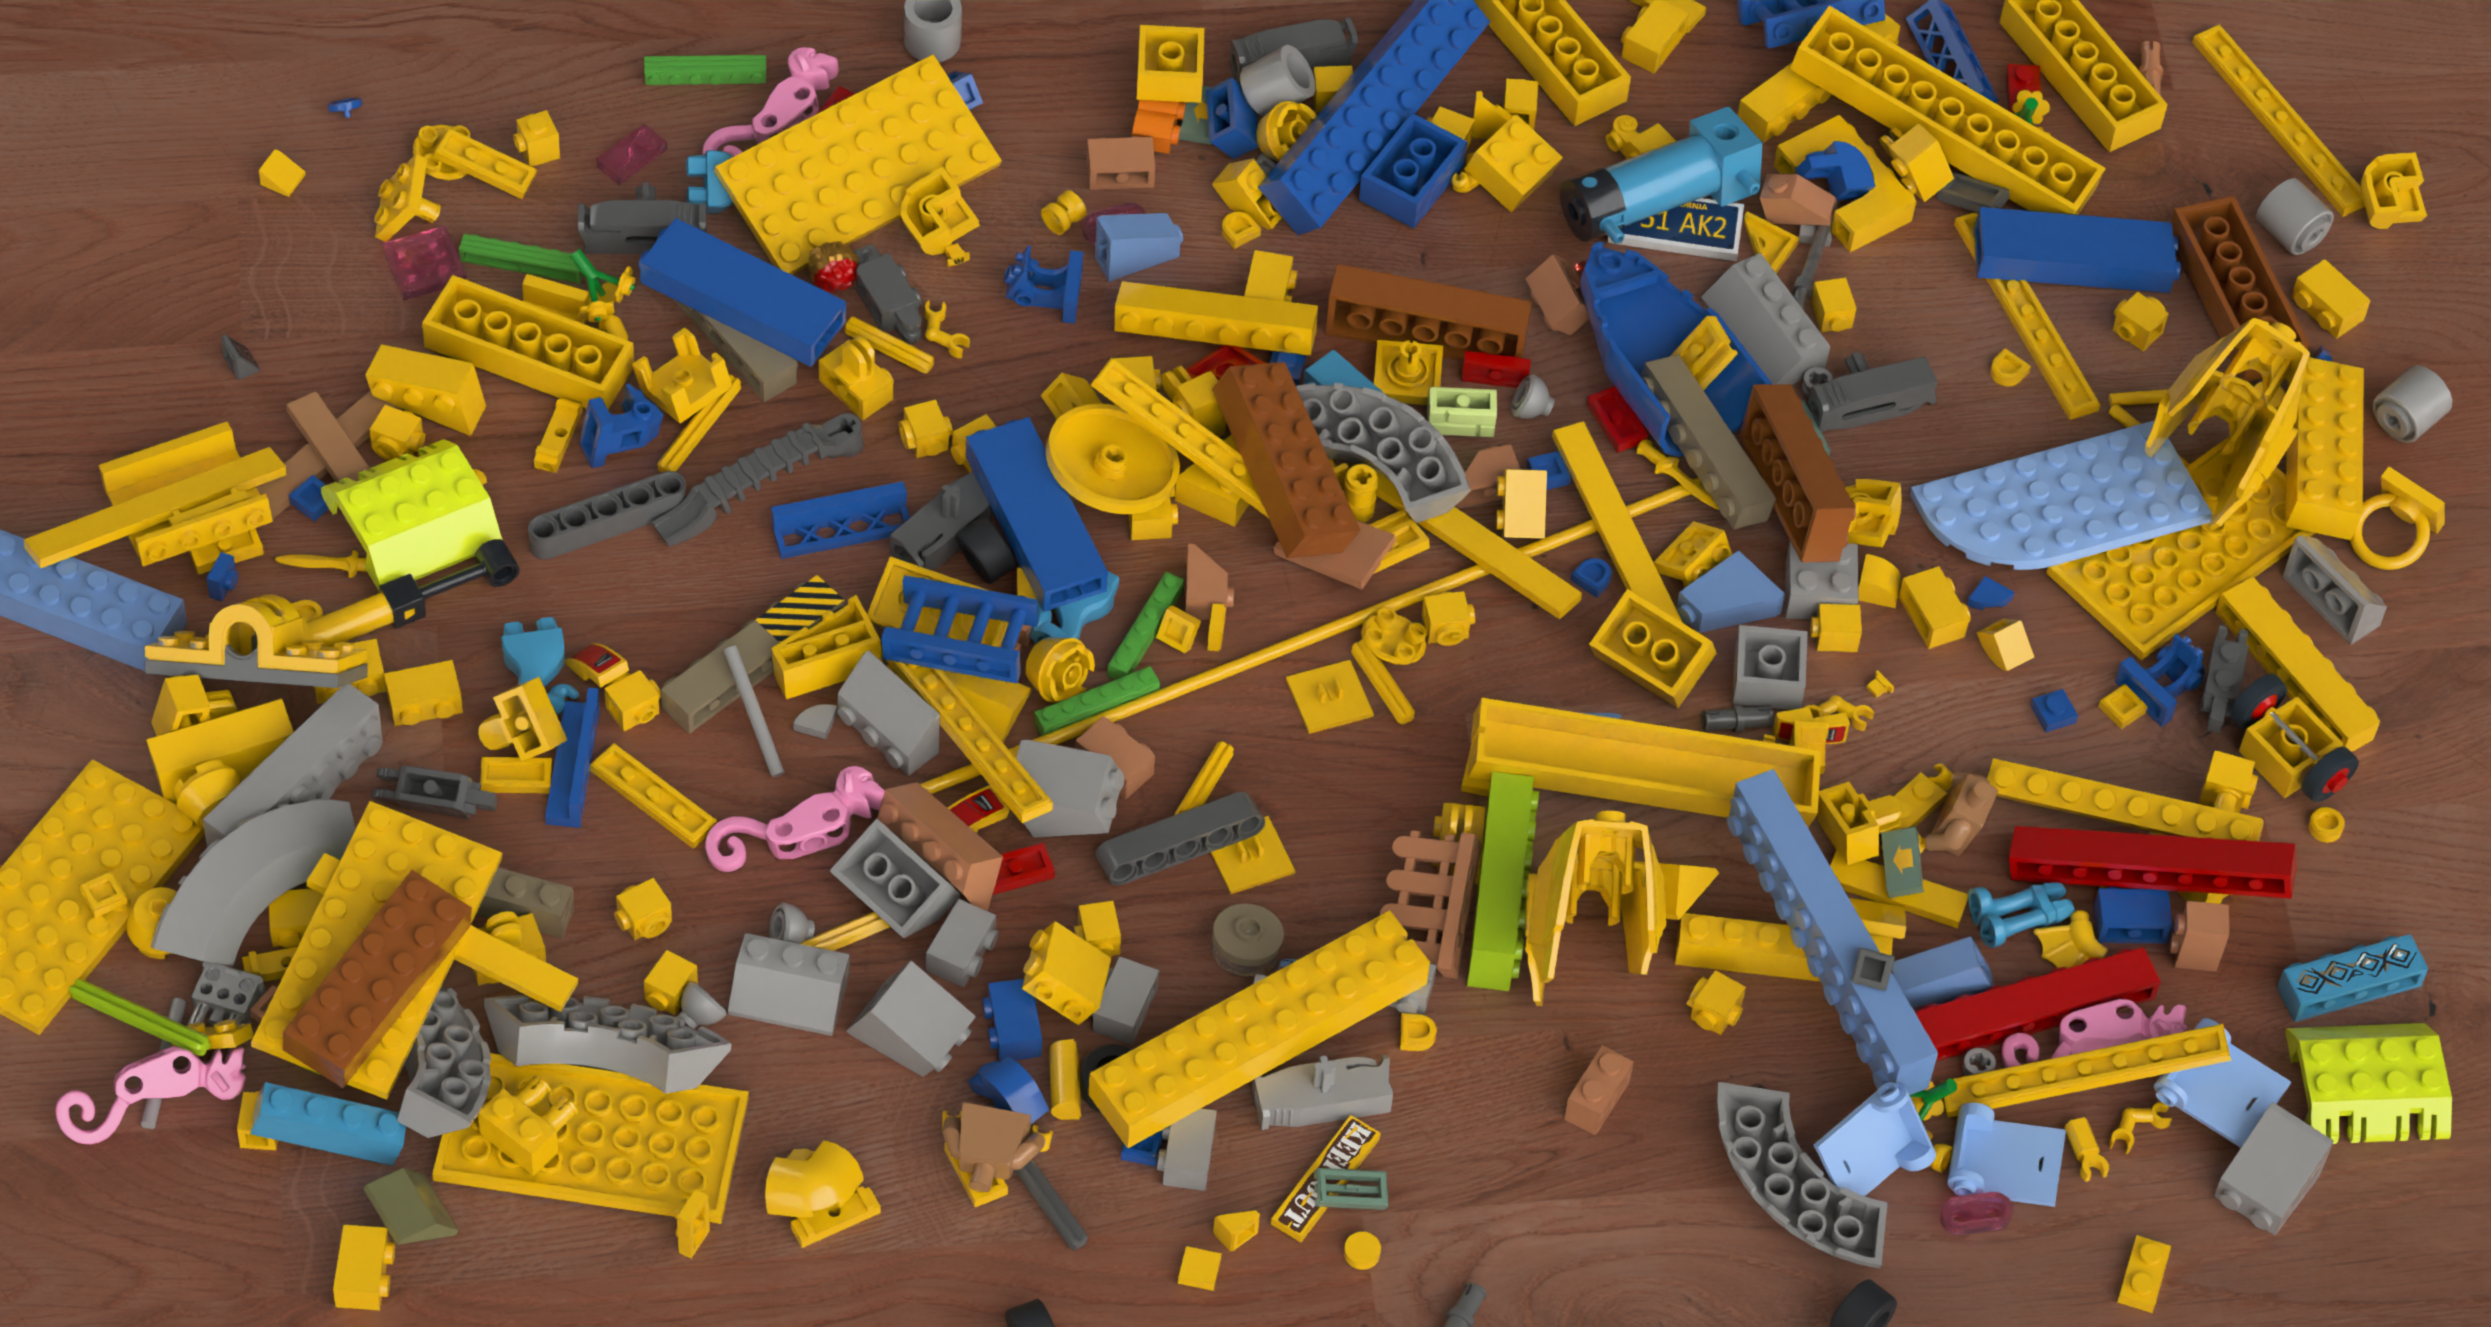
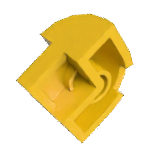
M2416 152L2378 156L2366 167L2361 179V194L2372 227L2388 229L2393 223L2421 222L2427 216L2419 186L2424 182Z
M943 166L916 181L906 189V195L901 203L900 215L904 225L925 254L938 255L945 253V247L952 245L953 241L980 226L978 218L962 198L959 187Z
M1855 479L1856 484L1845 487L1851 501H1854L1856 506V516L1854 521H1851L1848 531V543L1883 548L1888 535H1895L1899 523L1902 501L1901 484L1873 479Z
M823 1140L816 1151L805 1148L794 1149L787 1158L775 1157L766 1180L765 1199L767 1213L807 1218L814 1217V1211L834 1204L841 1208L864 1180L858 1162L849 1151L836 1143Z

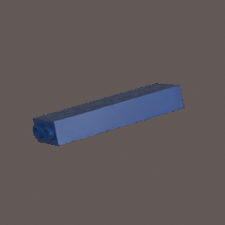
M1980 207L1973 228L1977 278L2026 280L2027 282L2170 293L2173 281L2178 280L2180 277V261L2175 259L2178 250V237L2173 236L2172 223Z
M677 218L674 219L668 228L665 227L660 231L656 243L650 250H645L639 259L638 267L640 268L642 284L812 367L846 323V301Z
M1027 417L1018 421H1009L1002 426L989 430H980L967 436L966 459L1043 612L1106 592L1108 571L1068 492L1060 486L1052 475L1046 460V449L1030 418Z

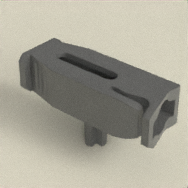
M1345 18L1341 23L1334 20H1315L1264 30L1241 39H1232L1229 59L1230 69L1234 79L1240 83L1242 68L1287 44L1295 47L1303 55L1312 73L1314 67L1351 66V57L1358 44L1357 32L1351 18ZM1346 29H1348V32L1350 34V37L1347 41L1344 36Z
M643 182L642 186L636 187V200H608L594 204L591 208H588L585 204H578V232L584 242L585 254H643L645 250H650L653 247L660 231L665 227L668 228L675 218L707 233L706 203L694 204L674 200H656L655 186H649L648 182Z
M1853 352L1851 357L1845 358V364L1850 374L1821 385L1811 386L1807 406L1821 433L1825 432V430L1853 428L1907 415L1920 408L1925 402L1928 405L1936 404L1935 388L1938 381L1926 356L1870 369L1864 355H1859V352Z
M973 471L952 482L949 486L947 484L944 485L942 491L890 534L891 556L929 570L936 569L961 550L956 540V535L959 531L980 517H984L989 521L992 520L995 514Z

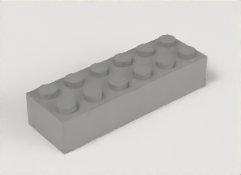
M351 684L342 686L203 819L207 848L217 839L222 840L230 832L237 829V824L255 814H264L277 809L278 805L284 803L305 802V799H330L335 789L345 779L348 780L354 776L363 761L368 757L374 756L380 750L383 738L379 704Z

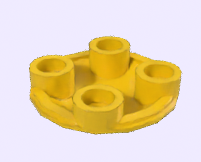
M442 124L423 126L414 141L413 156L418 154L428 159L426 174L436 179L448 181L466 176L467 173L437 160L433 156L448 128L467 137H470V131L461 125L455 127Z
M1382 607L1378 610L1377 614L1370 616L1363 623L1361 630L1363 642L1380 659L1393 664L1408 665L1417 662L1425 654L1427 629L1420 623H1413L1407 618L1397 615L1393 609Z

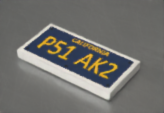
M1700 198L1624 226L1621 231L1625 237L1618 245L1737 262L1744 204L1730 203L1721 207L1715 200ZM1608 236V243L1615 244Z

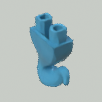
M707 150L704 155L687 157L686 177H703V187H688L686 202L694 204L706 203V214L720 213L734 205L714 173L715 166L734 156L722 151Z
M1108 571L1106 592L1054 608L1053 611L1060 628L1051 623V611L1043 612L1039 604V623L1037 627H1031V639L1035 644L1048 637L1076 638L1079 640L1085 624L1103 618L1114 607V596L1119 588V577Z
M553 617L540 618L536 621L537 631L524 633L523 625L519 622H511L504 625V634L501 636L503 660L505 666L518 677V685L539 676L545 687L563 668L565 663L562 628H558ZM558 684L551 689L550 693H547L556 715L563 711L565 697L571 699L579 697V692L569 684Z

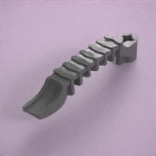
M844 413L822 425H809L806 422L802 428L794 432L790 430L785 437L779 440L775 438L771 440V444L760 449L758 447L754 449V453L745 458L743 456L738 458L737 463L729 467H722V471L712 477L710 475L707 476L705 482L692 487L688 496L677 507L652 521V524L669 547L693 538L714 523L717 517L714 509L716 506L726 514L730 513L732 510L727 501L729 498L734 496L740 502L744 501L746 498L743 490L750 486L756 491L760 490L761 485L759 481L766 477L772 482L776 481V472L781 469L790 474L794 471L792 463L799 461L806 466L809 464L808 455L815 453L820 459L827 456L837 458L840 455L853 457L859 454L864 448L861 421L854 414Z

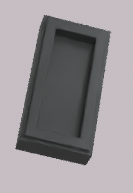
M1952 172L1954 179L1937 192V200L1978 213L1980 207L2001 209L2010 198L2009 189L1956 172Z

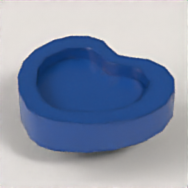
M347 98L333 101L327 104L329 112L343 111L344 117L348 118L351 117V109L362 106L361 98Z

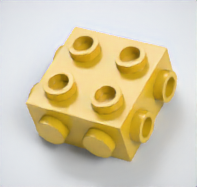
M1056 921L1044 931L1042 929L1038 930L1029 944V947L1032 949L1030 957L1023 968L1025 978L1022 989L1079 1026L1100 1008L1111 957Z

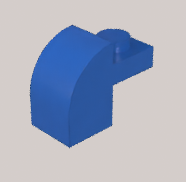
M1834 141L1824 151H1817L1806 155L1805 160L1795 168L1796 174L1807 180L1827 178L1831 194L1836 197L1837 201L1859 199L1875 187L1871 168L1866 157L1856 147L1845 142Z
M1009 1056L1001 1062L994 1061L983 1065L978 1070V1073L968 1080L972 1091L992 1099L997 1109L1031 1115V1123L1049 1111L1044 1097L1033 1078L1016 1060Z

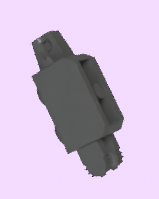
M873 244L855 250L854 254L859 257L858 269L856 271V292L879 329L888 332L896 329L904 342L908 344L916 343L921 339V331L918 327L921 326L919 306L922 302L918 290L915 287H910L904 268L900 263L896 264L889 253L881 255Z
M2219 625L2207 663L2199 711L2209 713L2206 730L2217 733L2221 731L2224 717L2232 718L2230 710L2236 699L2240 696L2249 645H2246L2248 631L2240 629L2236 642L2226 640L2228 631L2225 625Z
M401 766V770L379 768L377 770L376 777L385 781L398 782L396 791L382 788L374 789L371 798L383 802L396 803L402 809L470 819V815H475L476 809L496 811L498 796L493 792L482 791L481 784L473 782L468 776L412 766Z

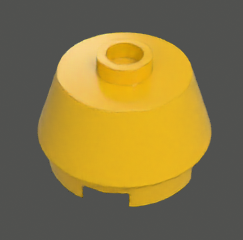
M1284 101L1276 105L1259 121L1257 126L1256 138L1262 153L1268 158L1279 162L1317 117L1314 111L1305 104H1298L1292 101Z
M1044 638L1033 647L1028 656L1026 676L1046 701L1052 703L1060 702L1086 691L1087 688L1082 685L1087 678L1088 670L1094 672V656L1076 638Z
M219 759L197 765L195 767L197 771L195 775L190 777L185 783L180 778L174 787L177 808L201 828H204L203 819L242 782L240 772L233 769L231 764L229 766L224 765Z
M157 887L144 892L136 900L127 919L126 929L128 937L142 954L150 958L165 959V955L173 954L151 948L156 927L166 903L171 904L177 891L170 888Z

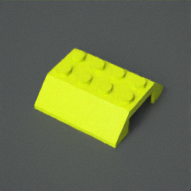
M442 439L430 444L429 447L419 448L418 458L411 454H404L399 459L394 458L371 467L369 471L363 470L358 472L357 482L350 478H343L339 480V483L333 482L321 487L322 497L333 515L337 514V507L340 508L367 553L365 569L378 590L380 585L407 574H411L414 580H418L475 557V552L482 544L493 539L502 540L491 499L458 445Z
M2426 1023L2286 1028L2285 1034L2291 1062L2300 1063L2309 1110L2304 1122L2334 1141L2333 1144H2337L2339 1140V1116H2348L2347 1135L2350 1143H2359L2361 1138L2363 1142L2395 1141L2396 1136L2398 1141H2407L2410 1132L2409 1120L2411 1113H2418L2417 1132L2420 1140H2429L2430 1136L2434 1140L2450 1139L2452 1121L2451 1090L2439 1035Z

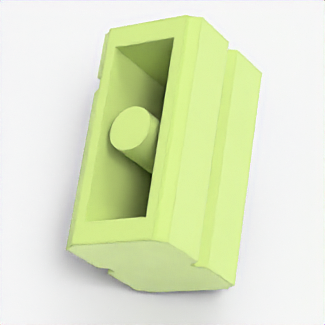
M1430 387L1427 421L1442 435L1494 437L1497 418L1496 389Z

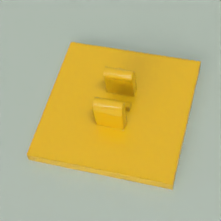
M1351 660L1286 677V682L1309 734L1374 717L1372 708Z
M1269 816L1264 817L1265 826L1257 835L1210 852L1230 894L1295 874V869Z

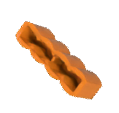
M1139 100L1132 137H1152L1154 152L1170 154L1172 144L1178 145L1181 126H1178L1177 122L1178 120H1183L1187 102Z

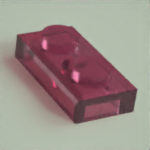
M644 124L597 158V167L620 185L666 152L667 142Z

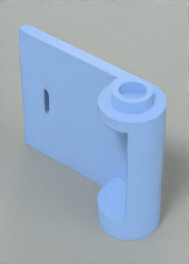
M2202 1018L2195 1029L2219 1025V1023L2208 1018ZM2224 1028L2231 1061L2162 1074L2155 1082L2154 1089L2157 1092L2156 1097L2163 1104L2169 1107L2176 1106L2241 1148L2272 1102L2278 1103L2291 1085V1081L2230 1044L2231 1036Z
M1893 1082L1880 1086L1873 1095L1814 1144L1831 1183L1840 1189L1845 1187L1862 1196H1866L1897 1168L1902 1167L1908 1171H1919L1932 1164L1936 1158V1151L1906 1086Z
M1981 1103L1961 1105L1958 1112L1951 1156L1948 1187L1961 1197L1978 1196L2055 1207L2066 1130L1994 1120V1111L1987 1105Z

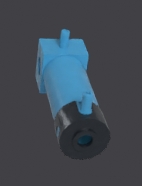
M1729 106L1690 120L1689 137L1616 164L1597 168L1564 180L1560 187V202L1564 217L1574 235L1581 241L1588 242L1608 235L1615 244H1618L1624 240L1625 235L1621 231L1624 226L1711 195L1721 207L1760 193L1762 142Z

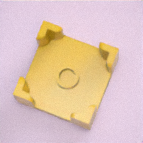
M683 328L672 337L678 355L653 373L646 356L632 363L643 394L679 423H682L733 387L724 359L716 352L712 354L713 362L702 356L695 336L686 328Z

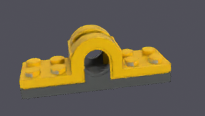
M273 594L261 595L225 607L209 623V634L205 635L206 638L195 637L194 631H176L174 636L158 637V642L145 646V657H148L145 660V674L170 676L199 675L200 678L339 688L367 677V663H364L367 661V649H355L354 643L349 642L334 643L333 647L322 646V641L319 640L303 641L302 617H300L296 608L288 600Z

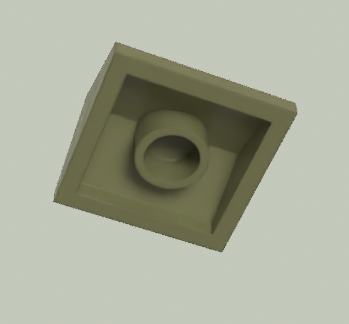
M401 1168L367 1183L363 1188L397 1245L455 1236L459 1231L428 1179L423 1174Z

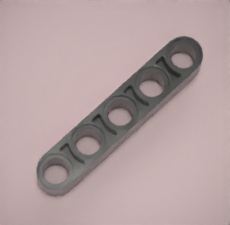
M663 472L536 516L528 525L530 552L538 559H551L652 524V521L677 507L686 498L685 478L678 472Z
M1237 792L1109 839L1097 848L1095 857L1113 885H1124L1251 838L1263 829L1265 818L1247 792Z

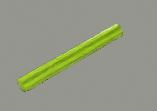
M76 979L75 984L69 987V992L72 994L73 999L182 1049L190 1050L193 1054L203 1056L211 1047V1042L207 1035L83 979Z

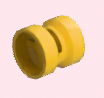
M1070 190L1064 191L1057 197V202L1049 203L1041 210L1043 222L1049 230L1057 235H1062L1069 230L1072 222H1079L1087 215L1083 201Z

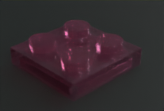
M446 225L382 243L383 252L403 300L444 289L452 275L467 280L466 272Z

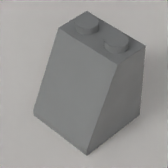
M1021 740L1016 759L1053 801L1052 811L1024 822L1031 835L1035 838L1109 833L1112 819L1116 815V803L1119 792L1124 786L1123 772L1118 768L1111 756L1032 740Z
M910 961L883 983L846 1031L856 1039L924 1077L933 1070L939 1073L952 1058L948 1052L954 1044L959 1047L972 1032L968 1026L976 1016L914 962Z
M2272 1102L2221 1177L2214 1197L2219 1199L2228 1209L2236 1210L2250 1219L2259 1229L2267 1230L2276 1235L2320 1177L2334 1141Z

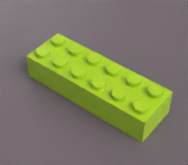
M1492 772L1485 817L1482 860L1467 986L1509 991L1511 978L1518 979L1524 943L1523 932L1525 930L1527 879L1532 865V845L1535 836V817L1539 799V791H1533V776Z

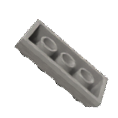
M1761 253L1732 265L1701 296V302L1706 309L1712 308L1720 315L1772 384L1792 385L1803 380L1805 372L1810 368L1821 367L1826 369L1830 345Z

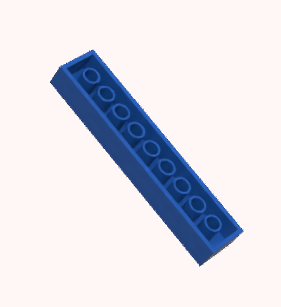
M1414 0L1258 186L1260 191L1297 235L1319 229L1323 226L1361 180V175L1411 113L1415 114L1488 26L1490 23L1489 19L1473 0Z

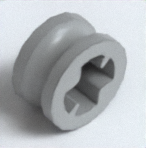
M1821 367L1808 369L1804 374L1802 383L1804 395L1809 398L1810 389L1813 386L1811 384L1812 381L1816 383L1815 385H1820L1819 383L1833 380L1831 373Z
M1974 1048L1968 1051L1962 1064L1963 1076L1993 1071L1996 1066L1994 1055L1984 1048ZM1975 1061L1979 1062L1980 1066L1984 1067V1070L1979 1071L1973 1063Z

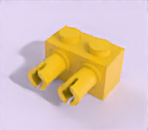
M2215 750L2205 776L2198 804L2240 813L2241 808L2248 809L2258 780V776L2252 774L2255 761Z
M537 1075L532 1077V1080L516 1095H511L503 1088L478 1114L480 1134L533 1176L559 1152L557 1131L573 1116L578 1114V1110L572 1101L565 1104L568 1098L561 1096L542 1116L535 1114L532 1109L551 1093V1088L544 1079L540 1084L538 1083L541 1077Z

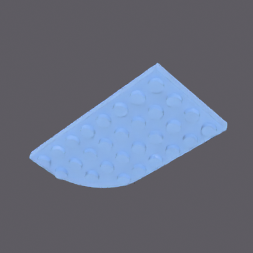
M2155 420L1913 486L1910 492V497L1923 521L1935 537L1948 547L1951 544L1966 553L1967 559L1988 566H1991L1992 562L2014 565L2013 570H2031L2059 565L2209 523L2212 517L2211 510L2169 438H2167L2152 458L2146 455L2145 444Z

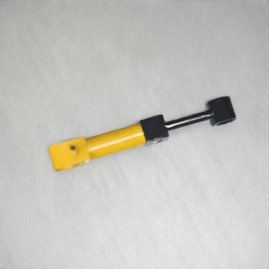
M490 540L482 544L475 552V559L478 563L476 565L421 587H418L411 574H407L380 585V593L309 622H306L304 617H302L303 641L319 640L322 641V646L333 647L334 643L347 642L391 623L395 629L426 617L425 599L482 576L485 579L487 578L489 584L493 587L505 586L517 578L520 568L503 540Z

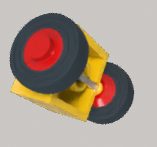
M2275 674L2264 675L2254 681L2240 694L2230 710L2232 719L2241 728L2246 729L2239 752L2246 759L2255 761L2254 768L2284 799L2302 788L2303 792L2312 801H2324L2346 785L2357 770L2359 760L2348 748L2342 747L2343 742L2298 696L2276 709L2283 701L2287 693V687Z

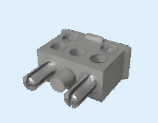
M203 962V972L191 996L194 1012L188 1025L203 1022L207 1013L211 1014L208 1022L213 1026L221 1022L223 1018L235 1020L236 1025L240 1023L249 1024L251 1020L249 1010L260 999L261 995L266 993L263 978L221 964Z

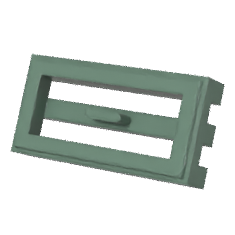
M1317 1168L1314 1171V1179L1317 1182L1314 1186L1315 1193H1317V1198L1315 1199L1316 1207L1385 1210L1388 1207L1386 1171ZM1326 1179L1378 1182L1379 1187L1326 1184ZM1326 1193L1379 1196V1198L1331 1196Z

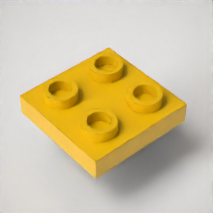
M415 154L406 164L402 163L390 179H385L381 184L378 196L381 197L380 207L374 218V222L377 223L376 238L387 242L414 216L424 219L430 224L438 218L441 210L440 204L422 197L428 159Z
M1377 340L1374 385L1388 397L1401 403L1427 405L1430 387L1441 386L1443 346L1420 344L1416 341L1410 343V340L1405 342Z

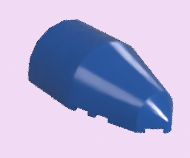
M1604 242L1594 243L1581 276L1580 288L1603 367L1610 382L1663 452L1676 457L1684 456L1679 447L1673 443L1667 431V425L1671 416L1640 375L1645 362L1670 357L1706 316H1716L1731 341L1730 347L1732 350H1736L1738 354L1708 385L1704 392L1732 434L1739 430L1743 424L1753 385L1772 384L1769 378L1716 311L1712 308L1705 310L1693 301L1694 295L1687 289L1680 291L1668 281L1670 276L1638 252L1626 249L1625 253L1603 247Z

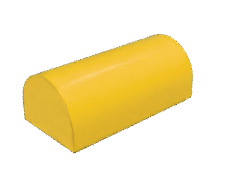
M1074 1039L1060 1040L1054 1042L1049 1047L1051 1114L1061 1120L1080 1119V1063L1077 1044Z

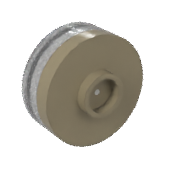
M1247 903L1232 905L1224 909L1214 922L1210 943L1212 956L1223 969L1239 976L1264 974L1271 970L1279 960L1284 938L1283 927L1275 914L1264 907Z

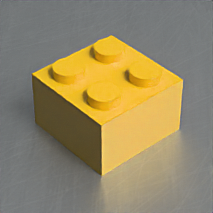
M1140 25L1137 100L1201 103L1205 28Z
M1515 114L1474 153L1464 170L1512 213L1552 175L1563 157Z

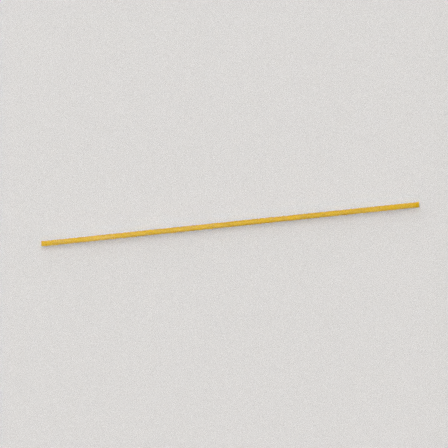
M1699 478L1693 479L1695 482H1697L1703 487V484ZM1680 484L1629 504L1626 508L1631 518L1689 496L1691 493ZM1591 519L1520 547L1518 550L1532 558L1598 532ZM1477 564L1040 736L1032 741L1058 745L1081 736L1103 716L1114 723L1362 625L1370 616L1377 614L1378 610L1382 607H1389L1397 611L1423 601L1424 596L1438 595L1491 573ZM1020 745L1009 749L1015 758L1017 757ZM969 764L920 785L930 794H934L977 777L981 773L973 764Z

